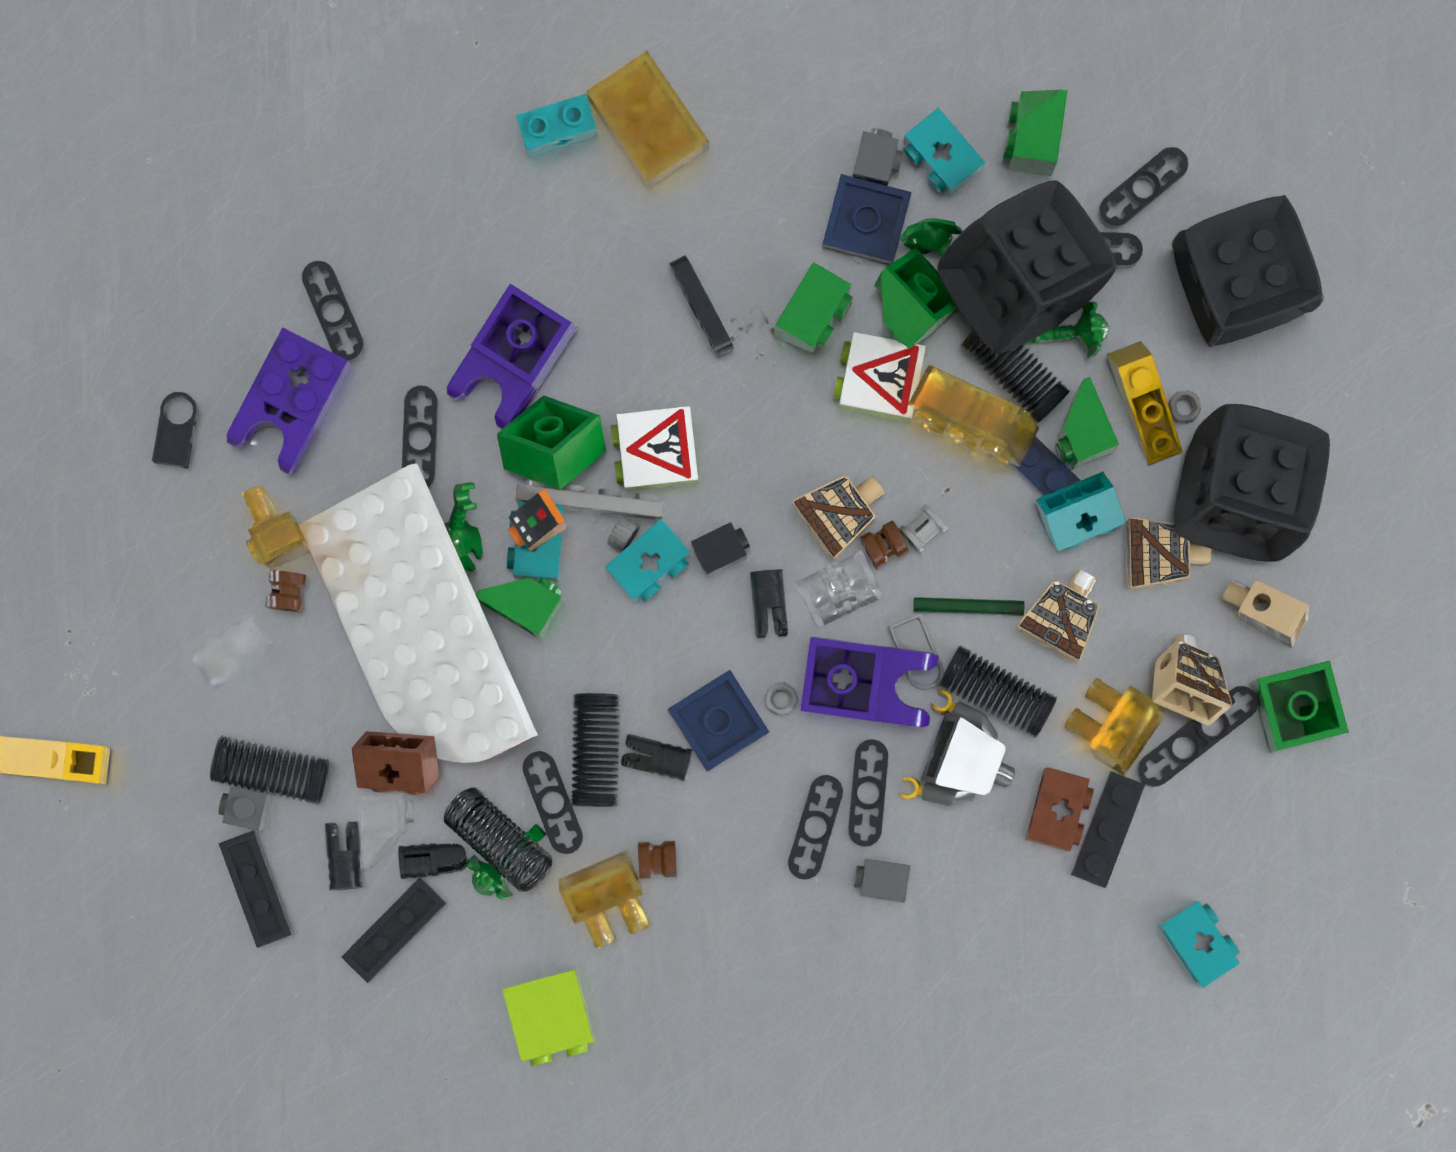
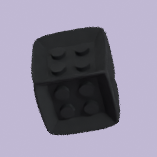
M1052 180L1038 184L1003 201L986 212L981 218L971 223L943 253L938 262L937 269L945 289L977 336L993 352L1003 353L1048 332L1066 320L1071 314L1083 308L1112 278L1117 265L1107 242L1075 196L1062 183Z
M1286 195L1265 198L1217 214L1196 223L1186 230L1178 232L1173 239L1172 248L1174 250L1177 271L1197 326L1209 347L1231 343L1286 324L1305 313L1313 312L1323 302L1324 296L1322 294L1320 276L1298 215Z
M1225 404L1218 407L1197 427L1188 447L1174 511L1175 533L1193 543L1250 560L1277 562L1285 559L1307 541L1316 522L1330 456L1329 434L1310 423L1255 406Z

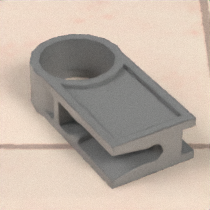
M921 613L888 626L896 648L929 652L938 656ZM939 656L937 664L939 676L936 681L930 685L919 684L912 677L910 670L906 674L911 685L917 689L929 690L940 683L943 678L944 667Z

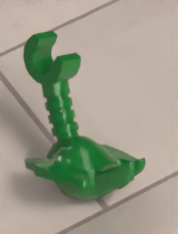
M927 218L908 226L900 239L903 241V245L911 250L916 247L922 254L939 251L941 257L950 246L953 239L952 234L960 235L963 230L956 226L954 221Z
M1089 301L1083 307L1081 318L1075 326L1072 324L1068 326L1062 325L1061 327L1056 326L1025 343V345L1045 343L1054 339L1058 341L1060 339L1067 340V338L1074 339V337H1077L1084 343L1083 348L1087 353V358H1092L1100 351L1101 343L1099 342L1106 338L1109 325L1104 316L1096 313L1098 308L1097 302Z
M473 482L460 483L454 486L453 499L455 504L450 520L444 523L465 572H472L476 569L468 553L473 552L476 559H480L483 554L478 528L470 526L465 520L467 511L477 509V503H472L469 496L470 489H475Z
M537 824L528 832H525L531 839H534L535 843H538L546 835ZM522 839L518 841L515 847L520 844ZM524 844V845L521 847V849L518 851V853H519L523 848H525L526 844ZM511 851L506 856H504L503 860L508 857ZM475 855L468 860V868L474 871L472 884L477 893L485 896H492L496 893V897L501 900H508L513 896L505 884V878L493 866L480 861ZM514 857L509 860L507 865L512 862Z

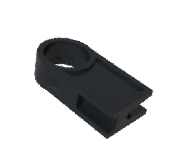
M173 392L162 401L152 462L155 464L189 468L195 428L199 416L197 403L190 395L183 392ZM176 398H185L193 406L191 418L183 424L172 423L166 414L168 404Z

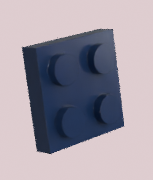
M841 174L822 246L892 264L895 259L912 192Z
M728 670L667 709L707 772L769 733L766 725L731 670Z

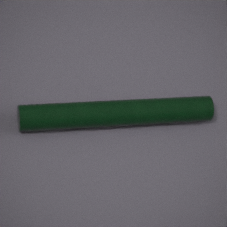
M914 597L913 612L1024 615L1025 607L1024 601L926 597Z

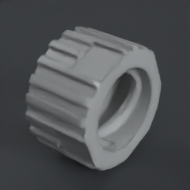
M1187 390L1176 392L1171 397L1168 406L1176 423L1188 424L1198 417L1202 408L1197 394ZM1186 399L1191 403L1193 410L1190 414L1181 415L1178 412L1177 402L1179 400Z
M623 516L612 530L607 543L622 552L632 543L639 531L640 525Z
M785 682L771 685L765 695L768 710L777 716L792 713V710L796 708L795 705L798 703L795 688H792L791 685H787ZM785 691L789 695L790 702L786 707L779 708L774 705L773 695L776 692Z

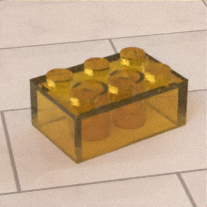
M648 51L586 91L588 102L648 189L709 149V140Z
M929 364L908 403L916 413L915 418L924 423L922 426L924 429L940 437L945 432L956 438L954 441L956 444L969 451L974 452L976 447L988 453V459L1004 467L1007 466L1008 462L1020 467L1039 430L1038 425L1026 409Z

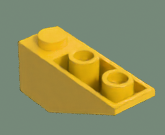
M1141 341L1108 353L1107 357L1117 388L1147 463L1150 465L1183 452L1152 353Z
M0 736V774L106 785L110 748Z

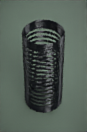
M974 330L961 343V348L966 350V353L970 352V357L975 356V362L981 360L979 366L985 365L984 371L989 370L988 376L994 374L993 380L999 379L998 385L1003 384L1002 389L1008 388L1007 394L1013 392L1011 399L1017 398L1016 403H1021V408L1027 406L1025 413L1032 411L1030 417L1036 423L1042 421L1070 392V389H1067L1065 384L1059 381L1042 396L1057 380V377H1053L1035 394L1051 377L1052 372H1049L1028 391L1048 370V367H1045L1025 385L1043 366V363H1040L1021 380L1038 362V358H1035L1014 378L1034 356V353H1031L1009 373L1029 352V349H1026L1006 367L1025 347V344L1019 346L1000 364L1012 350L1004 352L993 361L1000 353L994 352L990 355L993 352L990 348L987 349L985 344L980 347L983 341Z
M960 645L938 684L939 687L942 686V689L948 690L953 683L950 692L953 693L964 676L956 696L961 694L968 682L962 695V700L965 699L974 685L968 698L969 703L980 688L973 703L975 706L987 689L980 703V709L984 707L994 690L985 708L986 712L989 711L1000 693L991 711V715L995 714L1007 694L997 714V718L1001 717L1012 698L1003 717L1004 722L1017 703L1008 722L1009 725L1012 724L1024 704L1014 725L1016 728L1030 707L1020 727L1021 731L1024 730L1037 708L1026 730V734L1036 738L1046 723L1057 701V696L1054 697V694L1047 693V690L1041 693V687L1035 691V684L1029 688V681L1023 685V678L1017 682L1018 675L1013 676L1011 679L1012 672L1007 673L1005 676L1006 669L1000 672V665L994 669V662L988 666V659L982 663V656L976 660L977 653H974L970 658L971 650Z
M604 693L574 694L573 700L575 702H573V707L579 710L573 711V714L577 716L573 718V721L578 723L572 725L577 729L572 732L574 735H577L572 740L579 743L572 745L573 748L577 749L572 751L574 755H577L572 760L579 763L572 764V767L576 768V770L572 771V774L578 776H574L571 779L578 783L571 785L573 788H576L571 791V800L573 801L571 804L573 806L592 807L617 806V794L586 792H617L618 788L589 786L617 785V781L589 779L618 778L619 776L617 774L584 772H617L618 768L591 767L589 765H618V761L587 759L618 758L619 756L584 752H618V748L589 746L618 745L619 742L584 739H618L619 735L585 732H618V728L587 726L619 725L620 723L616 721L583 719H618L619 715L589 714L587 712H619V708L596 707H617L620 705V696Z
M222 735L218 738L210 768L211 782L214 781L215 783L222 784L227 782L229 786L234 784L235 787L240 784L242 789L246 786L248 790L253 788L254 791H257L259 789L261 793L264 791L267 794L272 792L274 796L277 794L280 797L285 795L287 799L291 796L293 800L298 797L299 801L304 799L309 804L311 802L312 804L316 803V805L320 803L328 775V758L324 759L323 757L321 759V757H318L315 762V756L311 757L305 788L301 796L309 761L308 754L304 757L302 768L303 755L302 753L298 754L292 786L288 793L296 759L295 751L292 752L289 761L290 752L287 750L282 762V748L279 749L276 758V747L272 749L270 755V746L268 745L263 755V744L259 746L257 752V743H254L251 749V743L248 741L244 749V740H241L238 746L237 738L234 739L233 743L231 737L227 738ZM248 762L247 774L245 781L243 783V775L245 773V769ZM241 763L240 776L238 778V781H236L237 773ZM234 764L233 776L230 780V773ZM260 765H261L259 781H258V783H257V785H256V778H257V775H258V772H259V768H260ZM287 765H288V770H287V775H286V782H285L284 789H283V791H282V783H283V780H284V777H285V773H286V769H287ZM254 766L253 778L251 783L249 784L250 775ZM280 766H281L280 777H279V783H278V786H277V788H276V790H275L276 780H277V777H278V774H279V770H280ZM274 767L273 779L269 788V780ZM266 768H267L266 781H265L264 786H263V788H262L263 778H264L265 771H266ZM300 768H301V773H300V778H299V785H298L297 791H296V793H295V785H296V782H297V779H298V775H299V772H300Z
M474 787L465 789L448 805L444 813V823L457 833L463 841H466L486 862L493 866L499 874H502L519 892H527L533 889L545 878L552 866V856L543 847H540L538 843H535L534 839L526 835L525 831H521V828L517 827L515 822L512 823L511 818H508L506 814H503L502 810L494 806L493 802L485 798V795L480 790ZM474 799L473 803L466 809L463 815L458 818L459 814L466 807V805ZM506 827H508L507 831H505V832L501 835V833L504 831V829H505ZM482 828L480 833L475 836V834ZM511 831H513L512 834L505 840V838L508 836V834H509ZM491 835H493V836L490 838V840H489L486 844H484L485 841H486ZM517 835L516 839L513 842H511L513 837ZM522 839L520 844L515 847L518 841ZM496 840L494 845L489 848L490 844H492ZM524 844H526L525 848H523V849L518 853V851L521 849V847H522ZM508 845L504 852L500 856H498L499 853ZM531 848L530 851L526 855H524L527 849ZM511 851L508 857L503 860L504 856H506ZM524 855V857L518 862V864L514 868H512L513 865ZM514 857L512 862L507 865L509 860ZM544 858V860H543L541 866L538 868V870H537L528 880H526L525 882L521 883V881H522L523 879H525L526 877H528V876L538 867V865L541 863L542 859Z

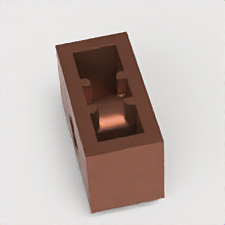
M366 731L351 748L357 788H367L374 792H385L388 790L405 791L410 795L426 793L439 777L434 736Z
M1049 767L1044 768L1025 840L1064 851H1071L1072 845L1079 846L1084 830V824L1078 823L1082 809H1089L1094 792L1093 788L1088 787L1090 779ZM1063 800L1066 801L1065 808L1070 810V815L1063 816L1061 821L1056 820L1057 813L1052 811V805H1058Z

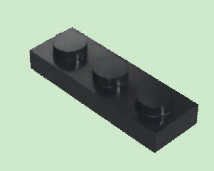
M1109 772L1071 871V876L1102 888L1107 887L1145 784L1115 772Z
M255 830L218 843L256 947L260 948L293 935Z
M419 877L341 958L369 983L447 903Z

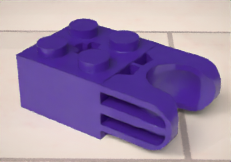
M509 284L470 345V350L449 381L447 395L455 400L466 399L472 390L484 381L499 383L502 390V399L494 418L497 427L503 429L526 410L578 327L514 285ZM528 329H531L530 341L520 345L521 340L517 337L519 332L523 330L527 333Z
M282 327L228 430L227 443L236 448L245 446L257 429L263 426L277 427L282 431L284 439L283 447L277 460L279 468L288 475L295 472L352 367L349 361ZM306 372L304 375L308 382L306 384L299 383L297 387H294L293 376Z
M812 636L809 643L800 711L914 727L929 726L930 715L924 709L905 704L897 694L896 685L899 677L907 671L931 670L937 666L938 656L929 652ZM842 668L849 670L848 675H853V683H848L845 689L839 688V682H834L833 679L834 674L841 673Z

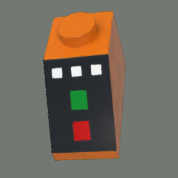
M543 489L509 516L513 526L507 530L519 548L526 545L531 552L567 529V525L546 490Z

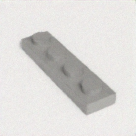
M526 480V485L517 484L515 500L517 503L528 502L537 493L545 489L553 503L563 505L564 509L658 521L660 519L663 520L664 502H657L658 496L636 493L635 499L621 497V491L612 489H599V494L584 493L585 487L567 484L562 490L547 488V485L533 480Z

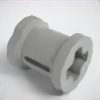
M926 504L921 508L922 513L907 527L902 525L899 528L902 536L919 553L924 551V545L939 531L944 532L948 529L941 518Z

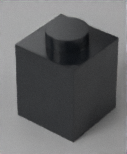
M731 522L691 541V546L706 577H710L747 559L745 549L750 548L742 528L740 527L735 530Z

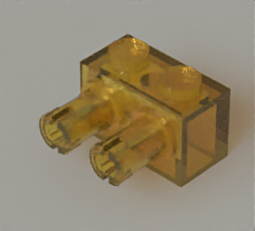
M261 485L250 488L242 493L254 521L252 528L248 529L251 539L246 541L254 561H257L258 564L263 563L272 570L310 552L296 518L289 511L281 515L277 514L266 490Z
M1096 678L1092 683L1095 686L1094 689L1089 687L1085 698L1092 700L1111 712V714L1102 725L1083 713L1079 708H1076L1071 713L1074 716L1073 719L1071 717L1067 719L1065 728L1090 742L1089 747L1093 757L1125 776L1164 719L1165 713L1161 705L1154 703L1151 697L1130 685L1123 695L1102 682L1101 679Z
M627 850L559 879V892L573 923L576 924L584 921L595 948L604 946L601 934H603L607 945L616 940V935L613 933L604 913L608 909L618 906L629 934L638 932L635 919L638 921L641 930L651 924L638 898L643 895L642 884Z

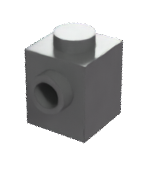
M872 128L871 133L863 131L852 177L888 186L891 171L899 173L904 152L897 150L899 139L892 138L893 134L882 129Z
M230 786L229 794H222L218 814L223 815L222 823L263 832L271 796Z
M865 859L864 866L857 865L854 888H861L860 896L904 903L906 900L910 865Z

